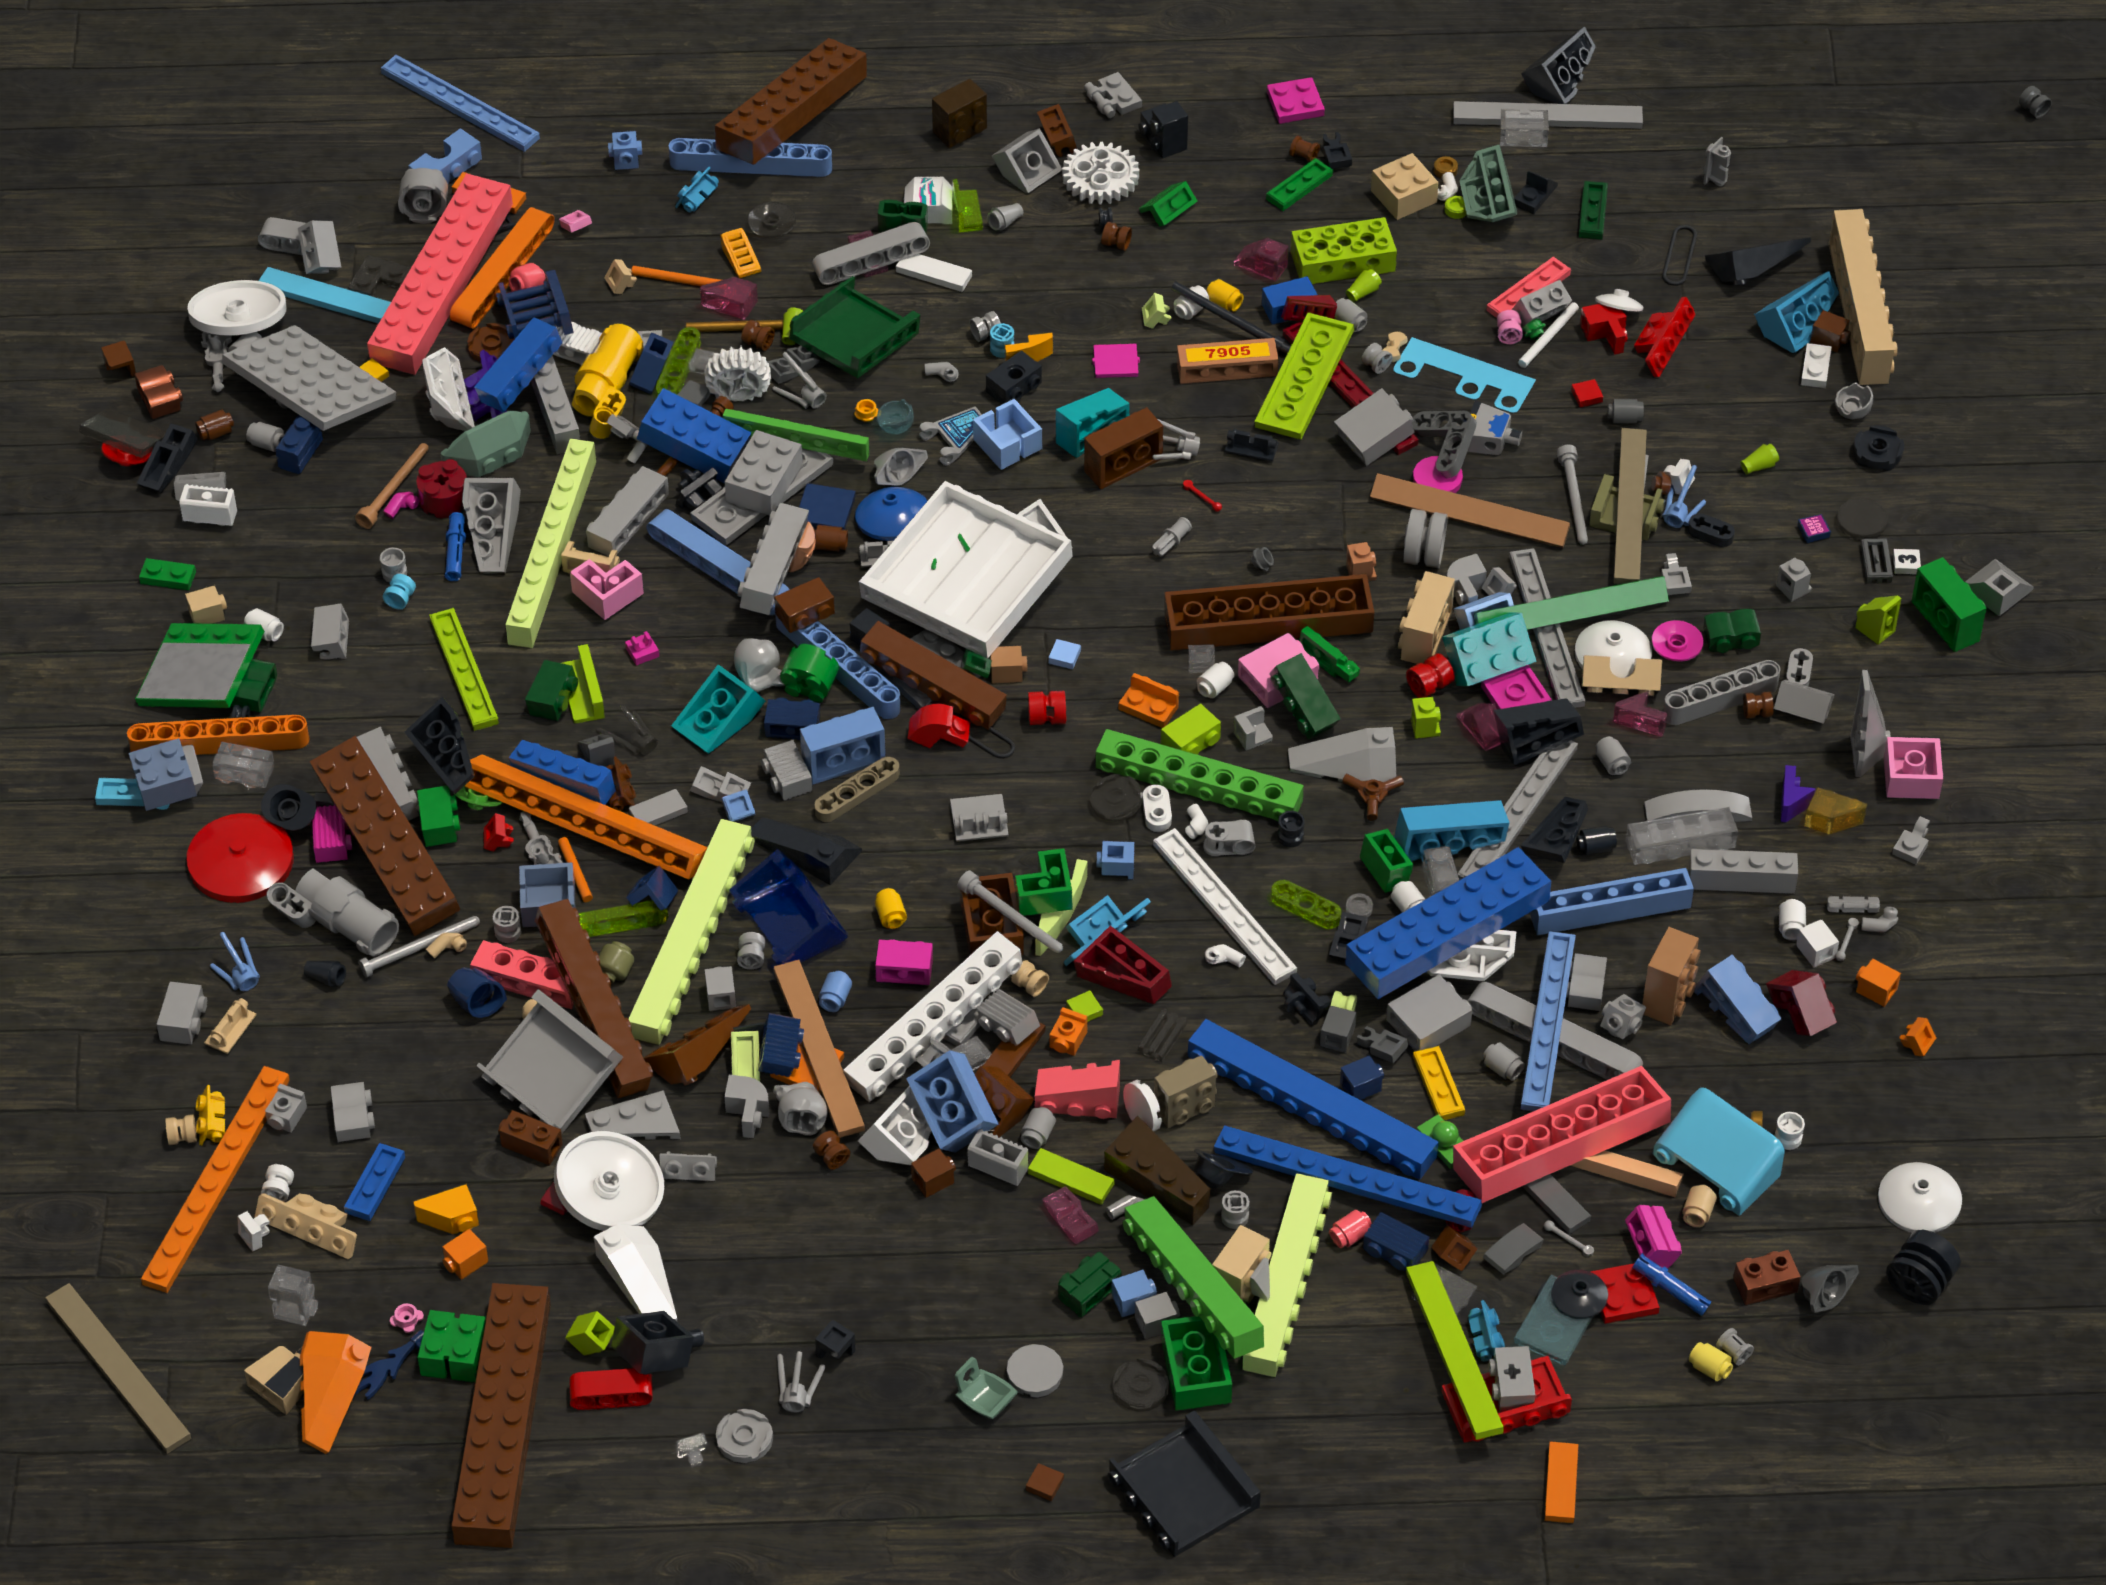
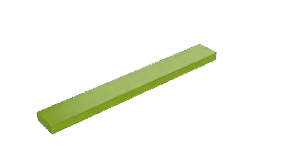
M1431 1261L1406 1267V1273L1475 1439L1478 1440L1503 1434V1424L1434 1262Z

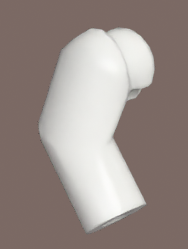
M1193 804L1187 809L1192 821L1190 822L1191 825L1185 828V832L1191 839H1195L1198 835L1201 836L1208 825V820L1198 804Z
M1224 944L1210 947L1205 951V958L1211 964L1228 961L1237 967H1241L1246 958L1242 953Z

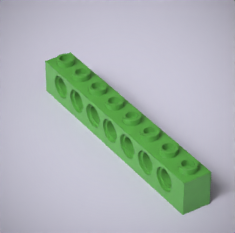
M1106 729L1096 750L1097 769L1152 785H1161L1181 794L1185 793L1202 800L1216 802L1230 808L1250 812L1254 815L1272 818L1276 821L1286 811L1298 812L1303 802L1304 785Z

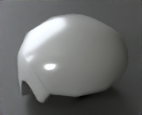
M1858 383L1843 387L1837 392L1835 398V406L1839 414L1852 420L1861 419L1866 416L1873 404L1871 388L1868 385L1862 387Z

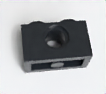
M1021 350L986 375V392L1002 405L1013 399L1019 401L1022 396L1032 389H1036L1042 383V366Z

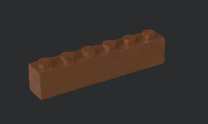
M877 621L861 640L860 656L866 662L875 664L890 676H895L904 681L909 687L916 688L927 694L930 699L952 706L954 713L965 716L977 726H982L989 730L1006 708L1007 694L880 621Z

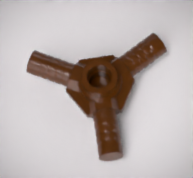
M1346 773L1342 780V783L1357 789L1358 794L1367 803V819L1370 821L1377 820L1378 804L1386 797L1388 791L1404 785L1400 775L1381 782L1375 779L1361 781Z

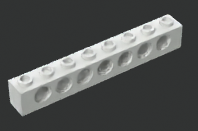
M997 931L844 1069L849 1086L868 1102L876 1096L882 1095L892 1081L902 1077L906 1069L913 1062L917 1061L918 1056H922L931 1044L930 1040L932 1037L941 1041L945 1033L953 1026H958L966 1014L980 1006L987 995L999 989L1002 982L1008 976L1015 974L1020 969L1021 964H1023L1020 949ZM901 1051L899 1054H893L894 1052Z

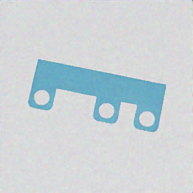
M1413 337L1401 354L1400 360L1397 361L1393 368L1398 374L1414 378L1418 375L1424 363L1461 375L1463 377L1456 388V393L1471 399L1479 398L1486 385L1502 389L1494 404L1497 408L1512 413L1519 410L1536 379ZM1410 361L1416 365V369L1411 373H1406L1401 370L1400 365L1403 362ZM1466 383H1474L1478 386V391L1474 394H1467L1463 391L1462 387ZM1505 396H1512L1517 400V404L1509 408L1503 406L1501 400Z

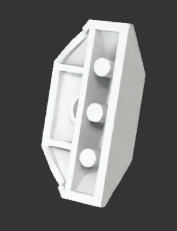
M445 347L424 358L422 362L427 386L426 395L430 400V412L433 418L437 421L440 420L447 427L467 431L475 427L459 359Z
M1498 930L1427 972L1430 976L1440 974L1442 977L1485 981L1514 956L1516 931Z

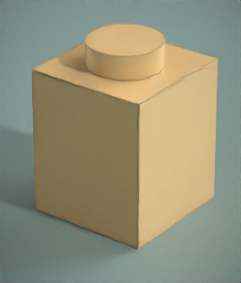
M215 586L185 594L188 611L194 624H213L225 620L223 610L227 609L226 601L223 594L218 595Z

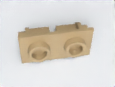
M240 998L232 1003L225 1016L216 1028L211 1031L210 1036L204 1042L205 1045L226 1054L230 1052L256 1017V1013L247 1009L248 1003L246 1000Z

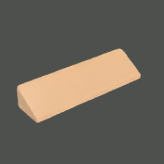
M1602 1151L1591 1157H1585L1583 1160L1570 1165L1672 1197H1676L1683 1178L1682 1173L1609 1151Z

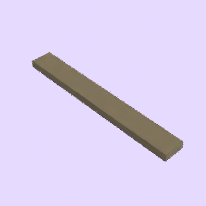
M1622 428L1614 566L1615 584L1640 580L1647 430Z
M70 1283L45 1297L50 1308L167 1454L191 1439L189 1431Z

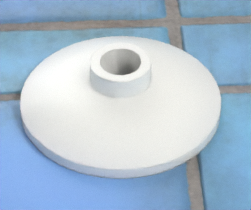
M1615 289L1614 294H1604L1595 298L1596 302L1608 307L1627 311L1643 310V306L1636 300L1628 297L1629 292L1625 290Z

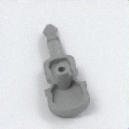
M203 332V342L201 343L204 348H207L205 350V360L207 365L213 366L214 384L212 389L220 392L224 388L222 384L224 365L222 363V355L229 352L227 346L232 342V335H216Z
M525 811L521 812L519 820L524 823V828L530 839L526 844L525 850L529 854L531 861H534V865L563 863L559 853L553 854V847L547 836L539 835L535 824L531 820V814Z

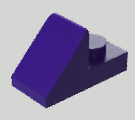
M1785 765L1781 822L1791 820L1810 808L1814 803L1816 789L1800 787V777H1795L1796 766Z

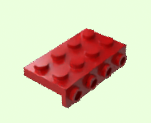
M1549 1356L1531 1360L1535 1388V1401L1533 1404L1499 1412L1498 1401H1493L1504 1427L1503 1434L1524 1425L1533 1426L1542 1420L1552 1417L1561 1418L1570 1413L1571 1396L1570 1394H1565ZM1489 1372L1481 1374L1492 1398V1384H1496L1495 1376H1490ZM1453 1384L1442 1385L1441 1392L1463 1443L1472 1440H1483L1484 1438L1475 1439Z

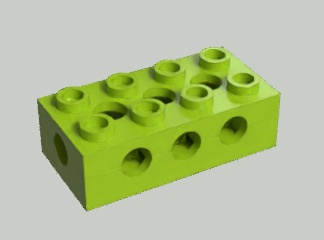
M1385 217L1297 230L1291 233V254L1299 278L1308 276L1312 284L1355 278L1363 270L1367 271L1368 269H1373L1377 274L1396 271L1397 250Z

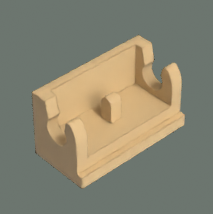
M568 541L561 555L563 572L570 573L589 559L605 573L620 562L619 557L616 556L618 550H612L608 557L578 551L576 548H573V541Z

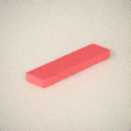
M1552 257L1488 303L1486 311L1497 318L1502 311L1512 310L1520 298L1558 280L1563 281L1570 276L1571 269L1555 257Z

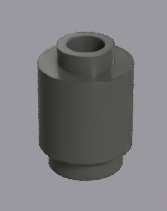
M1613 399L1612 404H1608V419H1612L1613 424H1637V421H1643L1644 404L1637 401V399Z

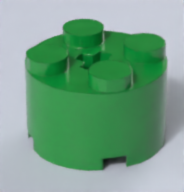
M799 644L796 649L794 646L780 673V679L786 686L785 692L793 697L801 694L808 696L813 702H823L839 671L837 660L834 657L830 660L825 656V650L814 645Z

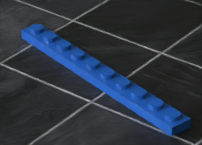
M1225 1125L1214 1145L1215 1153L1292 1176H1296L1297 1173L1329 1180L1328 1186L1471 1228L1482 1207L1481 1200Z

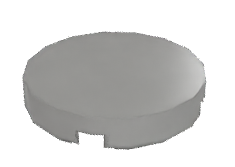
M1031 1344L1021 1347L1012 1354L1008 1360L1007 1377L1010 1385L1018 1393L1030 1394V1397H1041L1049 1395L1060 1385L1063 1377V1363L1060 1356L1053 1349L1044 1345Z
M741 1409L737 1410V1413L732 1415L729 1413L723 1417L717 1426L716 1441L718 1449L726 1458L734 1462L747 1463L756 1461L766 1455L772 1446L773 1431L765 1415L755 1410Z

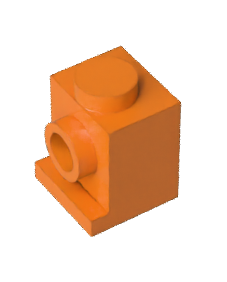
M1062 1007L1060 1016L1050 1033V1048L1060 1053L1075 1056L1087 1034V1016Z

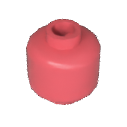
M527 263L512 270L509 286L514 292L542 285L546 276L538 265Z

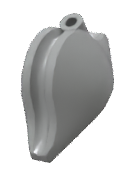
M894 448L884 452L874 461L875 468L877 469L874 475L876 483L881 485H902L906 483L928 459L927 451L911 448Z

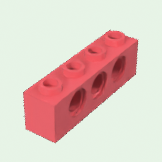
M482 941L470 964L471 969L476 968L486 972L499 982L504 990L532 997L539 989L559 1006L572 1009L574 1004L552 959L532 955L524 950L508 948L499 943Z

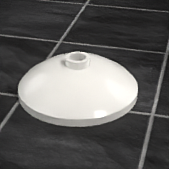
M1602 621L1590 625L1581 632L1575 645V657L1581 668L1583 667L1584 655L1610 657L1611 672L1619 678H1627L1634 670L1635 658H1652V647L1647 636L1637 627L1621 621Z
M1913 1162L1899 1165L1884 1176L1878 1191V1202L1885 1217L1898 1228L1911 1233L1922 1229L1936 1233L1946 1229L1957 1219L1961 1210L1962 1195L1958 1184L1946 1171L1931 1164Z

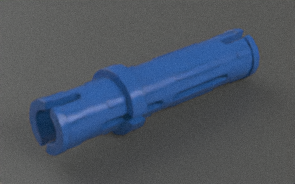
M458 512L452 513L451 516L449 515V530L446 532L448 546L445 578L449 581H458L461 578L463 543L466 540L464 532L465 516Z
M1643 1253L1632 1266V1269H1635L1651 1280L1653 1286L1661 1287L1697 1312L1701 1317L1712 1302L1670 1274L1668 1268L1665 1266L1663 1268Z

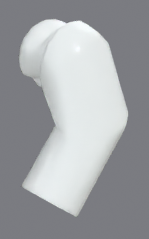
M1447 172L1442 176L1444 185H1441V189L1438 188L1437 198L1441 201H1446L1458 191L1454 175L1451 172Z

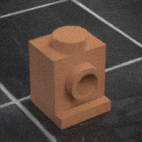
M1367 542L1347 545L1346 567L1349 576L1367 574L1368 581L1377 580L1374 569L1376 566L1375 553L1373 551L1370 552Z

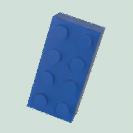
M663 388L642 420L637 440L703 473L714 468L718 472L716 480L725 484V480L747 446L751 432Z

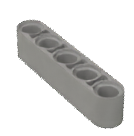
M912 222L821 253L813 259L812 267L822 284L831 285L852 276L854 277L923 253L929 248L930 240L921 224Z
M1765 660L1671 691L1665 697L1663 718L1671 725H1679L1742 704L1744 693L1760 695L1762 692H1771L1772 694L1778 688L1780 666L1774 661Z

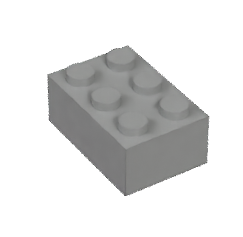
M756 430L725 480L726 502L771 515V512L776 510L803 465L802 444Z

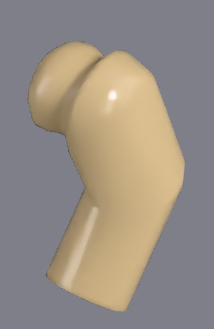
M442 933L426 950L431 956L436 958L445 948L455 949L457 952L463 951L467 946V942L463 939V935L459 933Z

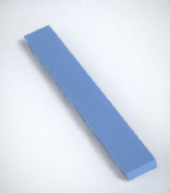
M398 55L392 57L381 67V74L524 152L540 139L539 132Z
M1549 931L1521 1110L1536 1111L1550 1104L1576 935Z

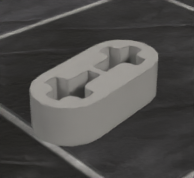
M1798 648L1791 652L1786 680L1795 682L1796 676H1801L1800 682L1795 683L1809 686L1813 655L1810 651ZM1798 660H1804L1803 666L1798 665Z

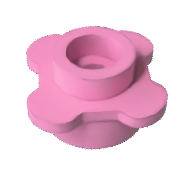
M402 1304L396 1308L395 1316L390 1318V1324L394 1327L402 1328L405 1333H411L415 1330L417 1322L423 1320V1312L417 1310L412 1304Z

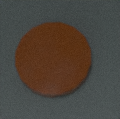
M489 323L486 324V327L481 328L479 326L469 334L467 341L469 354L475 360L481 362L480 351L485 350L498 359L514 341V339H509L505 325Z

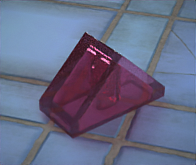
M1478 703L1457 713V718L1483 749L1487 751L1501 744L1493 711L1497 709L1495 704Z

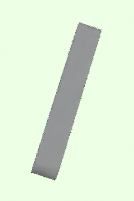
M1479 983L1467 1000L1472 1007V1014L1531 1043L1537 1006L1491 983ZM1566 1019L1562 1020L1557 1056L1607 1080L1643 1066L1642 1059L1636 1053Z

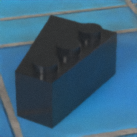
M1567 698L1493 710L1501 748L1514 765L1584 735L1581 716Z

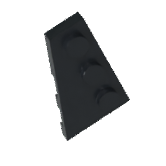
M1565 796L1520 845L1522 851L1528 855L1565 863L1588 811L1586 801Z

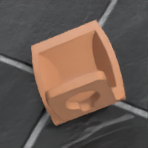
M810 522L806 525L788 572L801 569L813 553L816 540L815 532Z

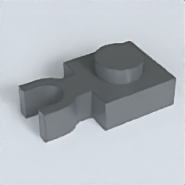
M1366 1026L1364 1030L1367 1037L1357 1036L1358 1045L1365 1048L1370 1047L1372 1055L1394 1063L1408 1047L1407 1038L1387 1030L1378 1034L1374 1029Z

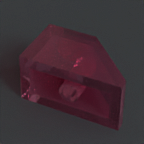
M1264 238L1246 245L1234 260V265L1277 281L1288 266V246L1270 238Z
M737 277L702 285L700 288L701 306L743 320L747 318L758 301L757 284Z

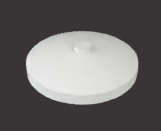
M253 280L229 281L210 286L195 294L188 303V315L191 324L201 331L216 335H242L257 332L277 323L286 312L285 295L278 287Z
M596 1131L575 1138L562 1151L554 1170L555 1189L564 1207L580 1222L602 1231L616 1224L642 1226L655 1214L664 1194L663 1174L654 1156L639 1142L615 1132Z

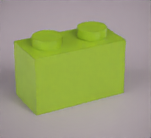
M1199 704L1161 729V745L1197 755L1200 751L1214 745L1220 739L1221 722L1202 704Z

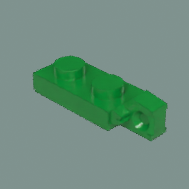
M1308 626L1301 630L1299 641L1303 645L1304 650L1310 656H1313L1319 666L1333 677L1338 675L1348 683L1359 676L1360 668L1353 661L1348 660L1338 648L1332 646L1320 634Z

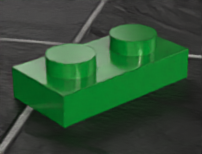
M146 558L139 580L140 584L190 590L196 568L195 565Z

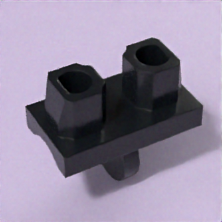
M712 468L701 476L698 470L693 473L688 469L680 473L682 481L678 483V486L683 490L680 491V498L676 501V504L680 508L686 505L690 510L694 511L705 502L699 494L704 491L711 498L722 490L721 485L716 480L718 472Z
M1298 973L1291 974L1290 983L1283 992V995L1286 997L1284 1008L1288 1012L1298 1011L1311 1026L1316 1025L1320 1016L1328 1012L1331 1000L1326 995L1319 997L1316 995V984L1310 977L1302 979Z

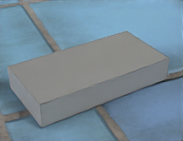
M677 789L629 807V814L652 825H658L688 812L687 805Z

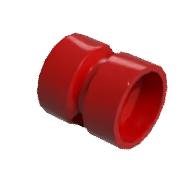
M1436 653L1427 658L1423 663H1418L1406 671L1407 683L1412 692L1419 698H1426L1435 693V688L1442 689L1453 683L1455 679L1451 664L1440 653Z
M1064 690L1050 691L1048 695H1045L1043 692H1028L1030 726L1044 725L1046 721H1050L1051 724H1066ZM1046 706H1051L1053 709L1046 710Z

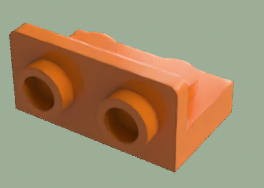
M1133 673L1131 676V686L1118 703V710L1163 728L1178 709L1179 692L1146 676Z

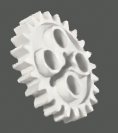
M1091 142L1090 148L1081 145V151L1074 149V155H1067V160L1064 161V167L1062 168L1063 184H1067V191L1072 190V196L1080 194L1081 201L1087 197L1089 198V203H1092L1095 199L1098 200L1099 204L1103 200L1111 204L1112 198L1120 201V195L1128 197V191L1134 192V185H1138L1139 178L1138 162H1135L1134 155L1129 156V150L1121 152L1122 146L1113 148V143H1110L1106 147L1103 142H1100L1099 146H1095Z

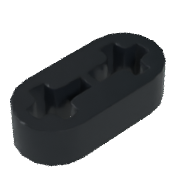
M1700 513L1692 515L1688 524V533L1694 538L1719 547H1727L1733 543L1735 530L1727 522Z

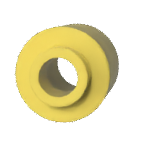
M1699 1342L1689 1356V1362L1693 1364L1695 1369L1715 1381H1719L1722 1378L1726 1379L1733 1369V1364H1731L1732 1358L1709 1343L1703 1344Z

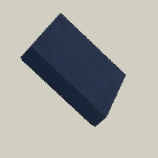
M807 483L799 508L809 510L807 523L810 522L813 529H817L818 525L842 527V530H845L856 498V491Z

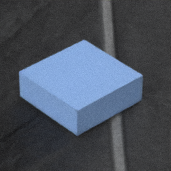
M1056 639L1049 655V664L1073 669L1081 652V645Z

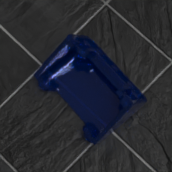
M778 849L729 889L735 898L732 901L735 907L741 913L744 911L748 912L773 945L772 950L774 953L771 957L778 965L800 960L801 963L841 944L849 937L846 930L804 873Z

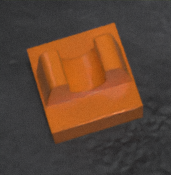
M1918 1017L1914 1024L1906 1027L1908 1033L1901 1035L1899 1038L1904 1047L1913 1050L1915 1056H1925L1936 1040V1036L1928 1019Z

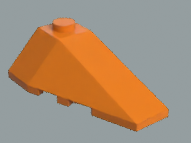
M309 1331L306 1333L300 1354V1366H303L304 1380L301 1381V1391H304V1408L301 1409L302 1442L325 1454L329 1453L364 1374L371 1350L370 1346L349 1334Z

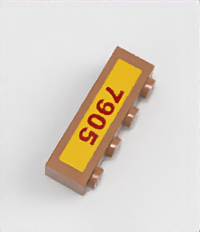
M1275 338L1178 345L1177 366L1180 384L1277 376L1278 354Z

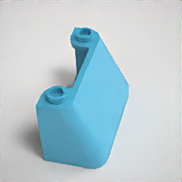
M1702 1087L1689 1098L1655 1143L1653 1155L1661 1163L1673 1165L1679 1159L1719 1187L1721 1205L1738 1216L1780 1177L1785 1153L1783 1144L1774 1135L1713 1092Z

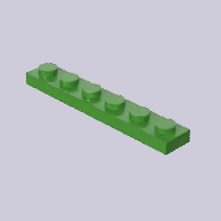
M725 409L723 414L724 419L751 432L750 438L758 430L802 444V449L866 462L869 457L868 437Z

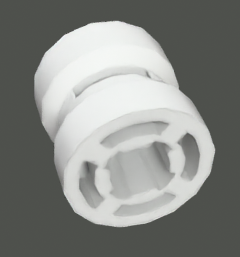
M1785 1112L1778 1117L1775 1137L1780 1140L1784 1149L1793 1150L1799 1147L1805 1126L1804 1119L1794 1112Z
M271 1165L267 1169L265 1175L267 1181L262 1186L261 1194L265 1193L285 1202L290 1193L288 1186L293 1182L294 1172L284 1165Z

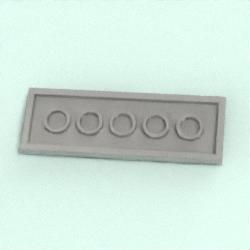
M802 449L803 465L780 503L786 501L806 486L807 483H810L833 465V458L827 453ZM725 487L691 512V520L724 545H728L766 516V514L726 502Z

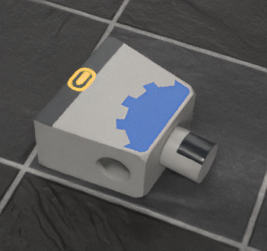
M1475 401L1470 414L1475 418L1477 426L1467 452L1499 455L1502 453L1505 442L1519 446L1522 431L1510 428L1511 415Z

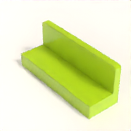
M588 644L578 646V660L562 662L563 664L572 665L578 678L577 689L571 693L568 700L574 723L605 718L603 699Z

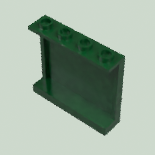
M852 276L845 282L840 283L831 292L826 293L820 300L809 305L799 315L794 316L789 324V339L858 379L919 334L920 314L911 311L905 317L898 315L854 290L855 277Z

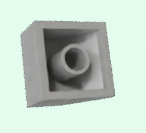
M1040 128L1026 132L992 155L1003 177L1025 193H1029L1062 171V167Z

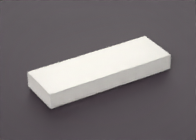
M920 254L900 260L896 265L897 273L961 292L964 291L972 277V270Z

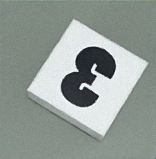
M1894 549V574H1916L1917 568L1921 567L1919 550Z

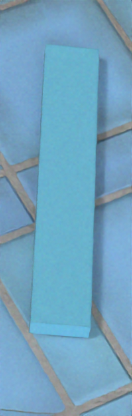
M267 267L259 279L261 282L278 287L285 297L378 324L391 303Z

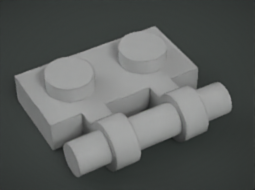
M1119 72L1099 79L1098 87L1094 86L1091 82L1084 85L1088 98L1091 101H1095L1098 110L1102 114H1106L1108 118H1112L1115 115V110L1124 115L1142 107L1141 98Z

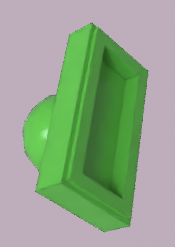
M1438 1114L1418 1126L1417 1130L1439 1141L1437 1156L1452 1169L1453 1146L1463 1142V1140L1459 1137L1456 1125L1450 1121H1444Z

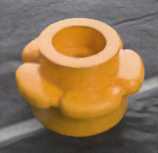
M864 399L857 403L854 413L857 419L869 422L878 416L879 410L876 408L874 401Z

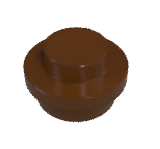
M1658 472L1657 476L1652 478L1651 490L1656 494L1657 488L1662 489V495H1668L1671 488L1670 475H1666L1665 472Z

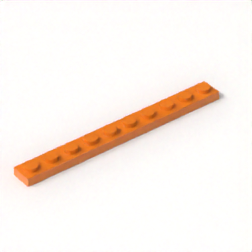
M266 1066L262 1068L141 1278L142 1285L165 1293L169 1292L267 1121L265 1110L277 1093V1087L279 1084L287 1086L290 1080L288 1073Z

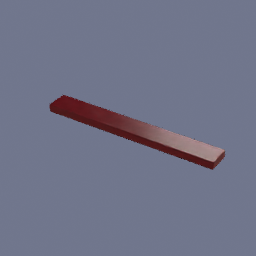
M1298 322L1283 330V337L1291 345L1303 322ZM1340 359L1329 384L1354 408L1374 393ZM1412 434L1393 447L1392 450L1397 455H1400L1417 446L1419 439Z

